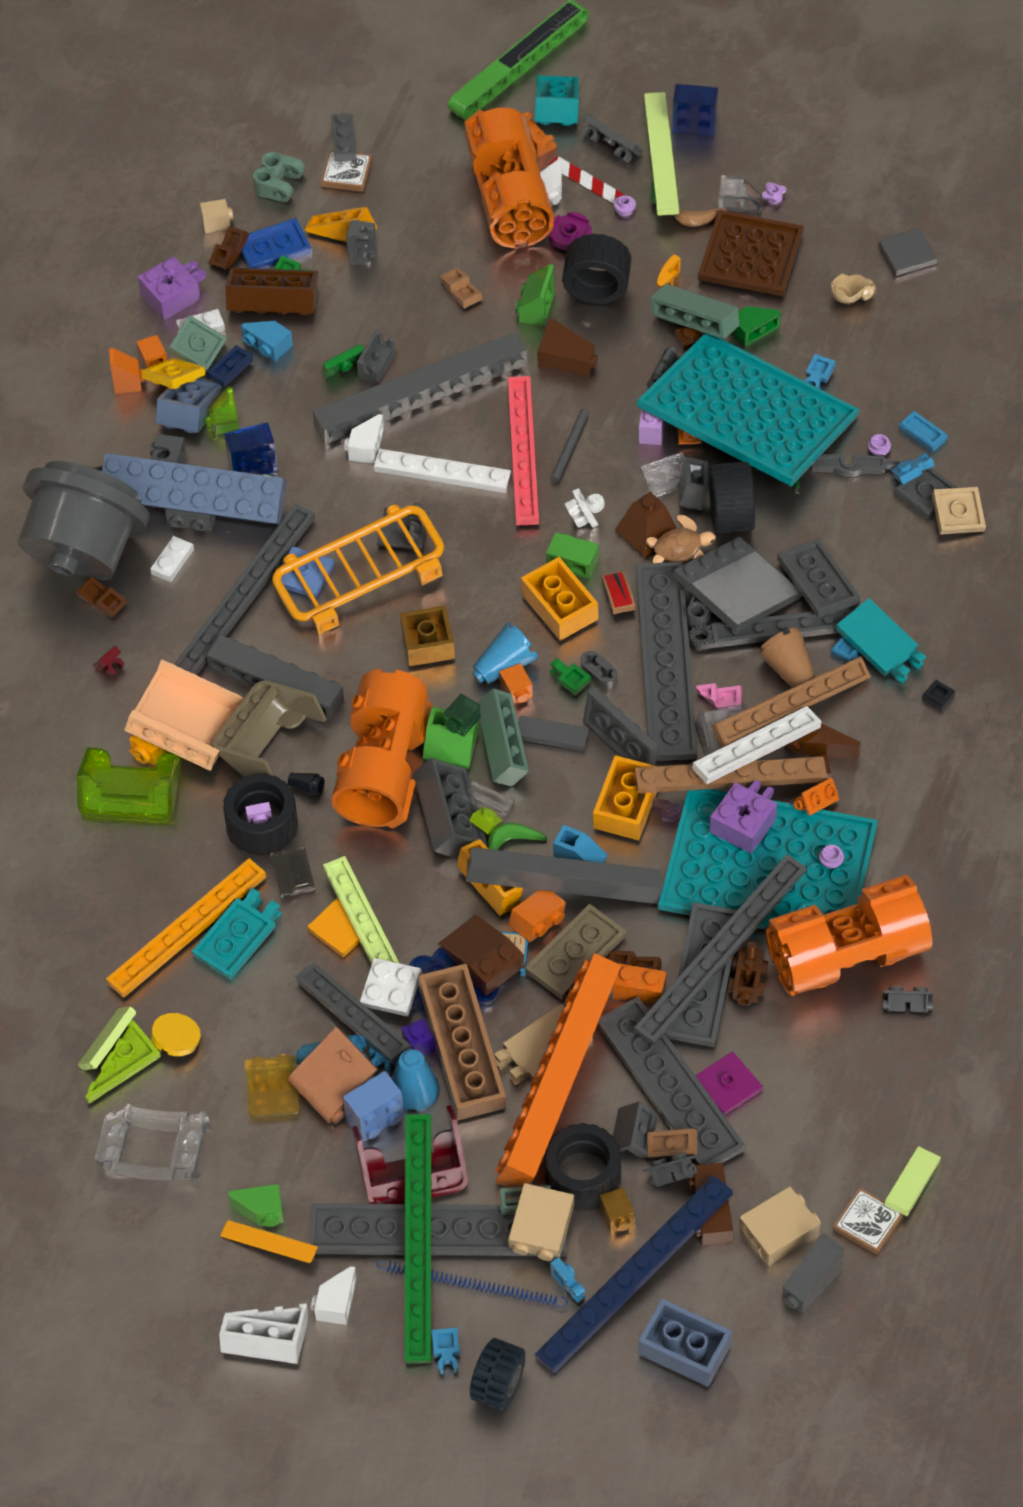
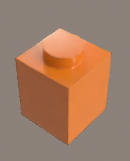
M158 335L136 341L138 355L145 369L167 360L166 352Z
M521 663L499 671L500 686L504 692L512 694L514 704L526 702L533 697L532 682Z

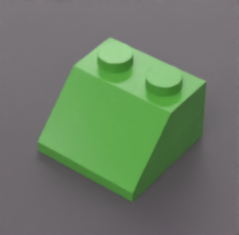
M549 264L528 276L527 282L522 284V298L517 300L515 312L519 313L520 323L545 327L555 295L554 265Z

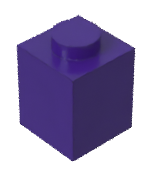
M424 1018L401 1028L402 1038L410 1044L411 1049L421 1052L424 1057L436 1052L435 1037Z

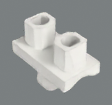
M579 488L572 491L575 498L565 502V506L577 527L580 528L590 523L592 528L598 526L599 524L592 513H598L604 508V498L599 494H592L585 500Z

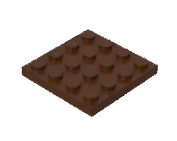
M719 210L698 273V280L784 297L804 232V226Z

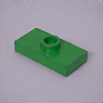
M358 344L324 362L321 372L324 378L327 379L340 371L346 372L351 369L364 351L363 346Z

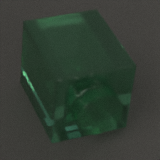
M461 693L444 712L446 728L450 732L457 733L462 737L481 718L480 704Z

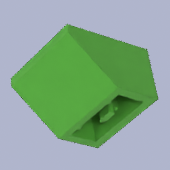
M432 707L426 728L423 761L426 762L430 758H434L469 769L479 732L478 714ZM466 715L470 716L463 724L464 729L454 724L455 722L460 723Z

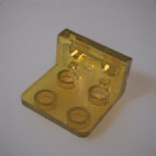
M279 1055L272 1058L254 1057L245 1060L250 1117L295 1115L299 1112L298 1091L288 1081V1077L296 1069L295 1056Z

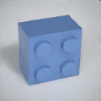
M386 1071L343 1096L346 1122L351 1128L357 1126L362 1143L367 1139L377 1137L385 1128L395 1126L404 1117L402 1092Z

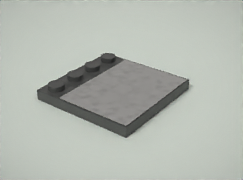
M741 537L674 569L673 577L735 632L801 599L802 596L798 588Z

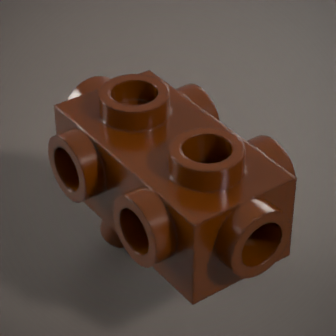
M748 942L747 948L740 947L739 957L734 956L732 971H736L735 978L730 977L728 992H733V1000H737L739 1004L745 1006L750 1005L752 1002L757 1003L758 996L763 997L765 982L761 981V976L767 975L769 961L764 960L765 951L757 949L755 942Z

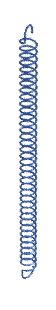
M379 1261V1262L377 1263V1267L380 1268V1267L378 1266V1264H379L380 1262H385V1263H386V1261ZM390 1261V1264H389V1267H388L387 1270H386L385 1268H380V1269H384L386 1272H387V1271L389 1270V1268H390V1272H393V1270H394V1272L397 1273V1272L395 1271L396 1262H395V1264H394V1267H393L392 1271H391V1261ZM400 1263L397 1272L399 1271V1274L401 1275V1274L403 1273V1271H404V1275H405V1264H404V1267H403L402 1272L400 1273V1266H401V1263ZM437 1271L436 1277H435V1279L433 1280V1281H435L436 1278H437V1282H440V1280H441L442 1283H444V1282L446 1281L447 1284H449L450 1281H451V1285H454V1283H455V1281H456V1286H458V1285L460 1284L461 1287H463L464 1284H465V1287H466L467 1277H465V1281H464V1283H463V1285H462V1276H461V1277H460V1281H459V1283H458V1285H457V1275H456V1277H455L454 1283L452 1284V1276H453V1274H451L450 1280H449V1282H447V1277H448V1273H447V1274H446V1277H445V1280H444V1282H443V1272H442L441 1277H440V1279H439V1281H438V1272H439V1271ZM470 1278L469 1284H468V1286H467L466 1288H468L469 1285H470V1289H473V1287H474V1285H475V1290H477V1289L479 1288V1290L482 1291L483 1288H484V1291H485L486 1281H484L483 1287H482V1289H481V1279H480L479 1284H478V1287H477V1289H476V1279H475L474 1284H473V1286H472V1288H471V1279H472V1278ZM489 1282V1285H488V1287H487V1290H488V1288H489V1293H491L492 1291H494V1294H496L497 1291H498V1294H499V1295H501L502 1292H503V1295H504L505 1285H503L502 1291H501V1293H500V1292H499V1290H500V1283H499V1285H498V1288H497V1291H496V1292H495V1283H494L493 1288H492V1290H491V1292H490V1283H491V1282ZM508 1286L507 1291H506V1294H507V1292H508V1297H510L511 1295H513V1298H515L516 1295H517V1298H518V1299H520L521 1296H522V1299H523L524 1289H522L521 1295H520V1297H519V1296H518V1294H519V1287H518L517 1292H516V1294H515V1296H514V1286H513L512 1291H511V1294H510V1296H509V1286ZM527 1290L524 1299H525L526 1296H527V1301H529V1300L531 1299V1296H532V1302H534L535 1299H536L537 1303H539L540 1300H541V1303H542L543 1293H541L540 1299H539V1301H538V1291H537V1292H536V1296H535V1298H534V1300H533V1290H532L531 1295H530V1298H529V1300H528V1290ZM546 1294L543 1303H544L545 1300H546V1304H547V1295H548V1294ZM551 1294L548 1304L550 1303V1300H551V1306H553L554 1303H555L556 1307L563 1308V1307H561V1306H557V1295L555 1296V1300H554V1302H553V1304H552V1294Z

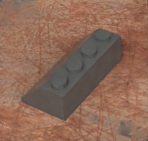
M430 758L413 773L416 781V788L434 852L451 857L457 856L462 847L478 839H481L488 847L484 831L469 821L472 814L478 809L467 769Z

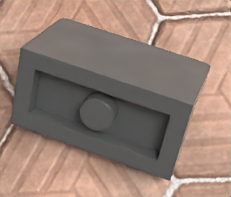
M640 1101L618 1109L613 1137L620 1147V1152L628 1150L642 1159L648 1157L647 1132L654 1131L657 1112Z

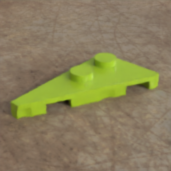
M134 1020L130 1021L122 1039L119 1038L115 1044V1049L109 1054L102 1065L101 1073L96 1081L92 1082L89 1086L88 1093L85 1095V1100L88 1104L161 1057L160 1051Z

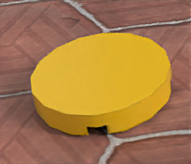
M167 1013L159 1016L154 1021L150 1033L155 1047L160 1051L162 1049L167 1051V1054L171 1056L191 1054L198 1046L201 1037L200 1028L196 1022L188 1016L179 1013Z

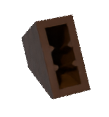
M549 319L537 351L538 366L589 376L592 368H596L598 362V355H595V345L555 319Z

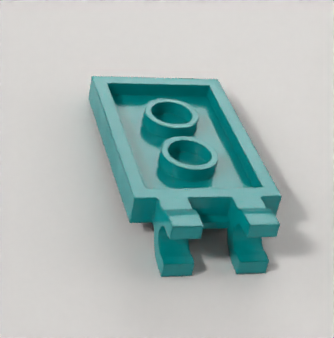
M870 598L836 625L835 629L884 676L890 672L900 684L908 679L907 675L911 671L903 665L905 661H909L916 671L924 666L923 661L927 657L922 652L916 651L919 645Z
M254 888L250 890L243 901L236 898L191 951L195 958L230 981L276 927L274 921L282 914L278 910L280 905L273 900L269 902L263 912L257 910L256 908L263 900L259 898L261 893Z

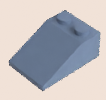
M197 378L195 382L184 383L177 389L167 388L157 399L155 423L161 424L165 428H179L187 433H198L206 424L210 415L209 408L217 400L222 386L216 382Z

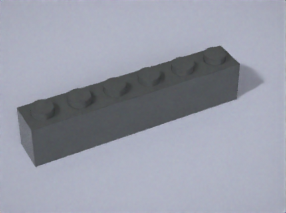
M220 634L206 654L209 669L253 687L260 681H270L315 694L328 720L332 719L344 701L343 686L336 681L326 680L314 672H308L299 668L293 663H286L274 655H268L259 651L253 646L239 643L232 637L228 638Z

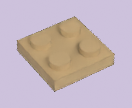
M978 487L933 490L932 498L940 534L985 531L986 524Z

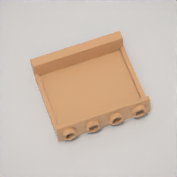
M161 659L157 672L136 709L132 710L124 731L211 771L219 756V750L212 745L213 739L243 701L244 697Z

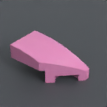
M716 683L696 686L697 692L718 711L743 710V690L741 685L717 688Z

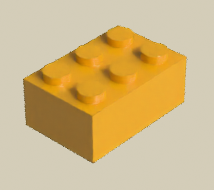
M560 557L521 577V595L559 641L598 620V602Z
M615 755L593 811V829L639 841L657 792L637 793L634 770L640 767L657 766Z

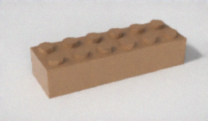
M467 964L418 975L419 991L431 1032L435 1037V1046L457 1121L506 1109V1095Z

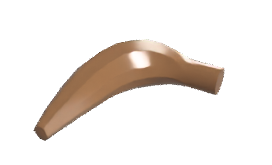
M726 208L699 212L679 209V214H673V216L683 226L698 227L715 220L718 211H726Z

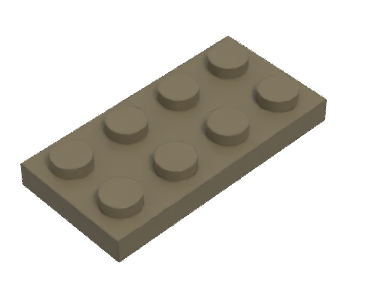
M588 904L525 967V973L563 1000L568 995L570 989L573 988L575 984L573 980L577 971L581 969L584 960H590L594 953L605 958L627 936V931L594 906Z

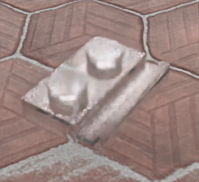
M683 452L640 467V472L647 488L656 497L679 490L685 461Z

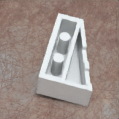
M307 1303L299 1304V1307L283 1309V1306L274 1307L275 1310L258 1312V1309L225 1313L219 1333L221 1352L297 1364L308 1324Z

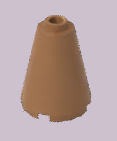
M790 628L789 631L791 633L786 635L783 632L776 634L761 646L763 651L759 650L760 656L791 688L815 678L803 635L798 628Z

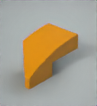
M673 254L665 263L657 279L658 287L661 288L665 284L673 286L674 278L680 273V257Z

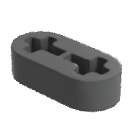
M595 651L583 653L580 659L581 669L588 673L591 679L600 687L605 689L614 687L617 684V670Z

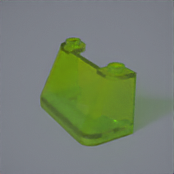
M87 747L76 775L79 812L89 818L147 822L168 821L174 811L181 769V757L171 752L164 753L158 758L157 768L111 765V758L106 750Z

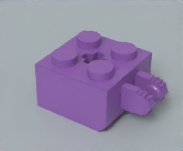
M173 256L137 276L140 294L161 318L166 320L199 300L198 283L205 279L206 273L203 269L198 270L199 265L195 261L182 265Z
M755 780L749 789L735 782L710 817V833L752 854L776 819L777 803L770 800L774 789L767 787L764 793L760 795L758 794L761 787L759 781Z

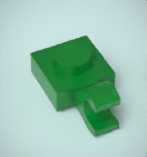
M558 658L550 663V666L553 667L550 673L558 677V683L575 696L591 681V676L574 663L568 667Z

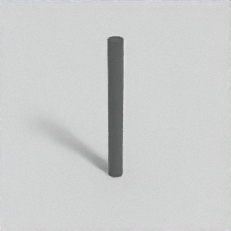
M585 409L580 410L550 477L553 482H559L589 412Z

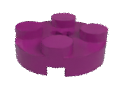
M567 212V215L561 217L560 214L555 216L553 221L554 227L549 234V242L559 249L566 250L574 239L592 234L589 220L584 215L576 212ZM571 229L574 230V233H566V232H565V231H570Z

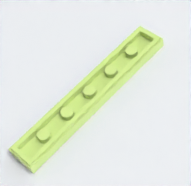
M343 856L323 864V870L371 965L374 958L399 963L346 857Z

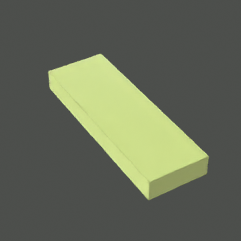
M131 1006L118 1008L77 1065L82 1070L96 1069L133 1019L136 1011Z
M918 1146L886 1198L884 1205L908 1216L940 1163L941 1157Z

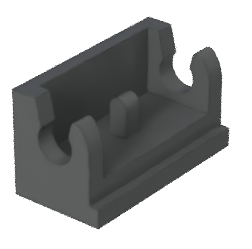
M351 220L346 236L349 265H371V260L363 259L362 257H373L377 254L375 223Z
M375 330L357 361L358 378L376 384L380 383L397 353L391 336L385 342L382 339V333Z

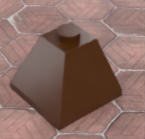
M650 491L632 503L615 528V532L645 560L655 553L654 548H650L647 545L646 539L649 537L659 539L663 534L677 527L666 506Z

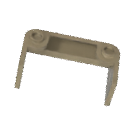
M260 681L252 687L213 739L212 745L219 750L218 755L243 777L253 774H269L274 776L267 760L258 756L279 728H295L305 718L324 723L327 718L315 694L270 681Z

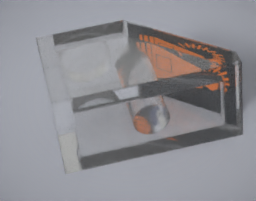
M722 175L718 208L725 207L726 210L761 213L762 194L744 177Z

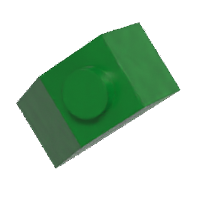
M747 306L738 311L740 326L732 334L746 347L779 328L781 312L776 309Z

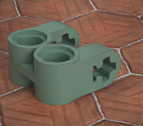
M268 152L262 156L261 167L253 173L255 193L260 197L287 202L293 193V187L289 183L281 181L283 176L292 179L301 178L305 171V164L294 157L277 152Z

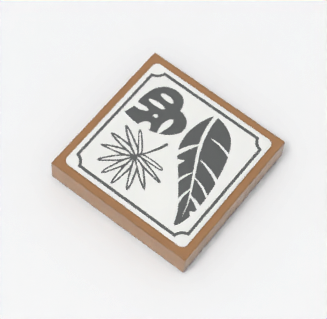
M330 150L321 180V187L364 192L372 155L356 153V160L335 161L334 151Z
M859 1188L834 1224L833 1231L878 1255L903 1218V1214L885 1206L884 1201Z

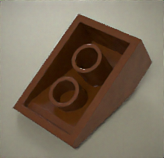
M476 914L438 943V946L457 966L467 964L472 982L485 996L489 995L524 967V954L508 937Z

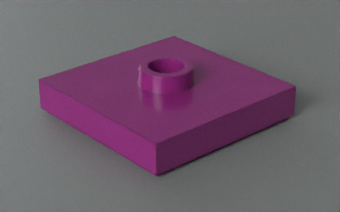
M733 1051L695 1075L724 1116L763 1091L762 1084Z

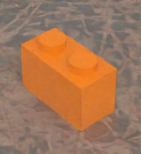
M538 890L512 909L509 926L531 942L537 937H542L554 924L558 925L563 920L566 902L554 892Z
M620 964L621 967L613 985V999L628 1002L638 996L644 1005L654 1006L665 993L666 971Z

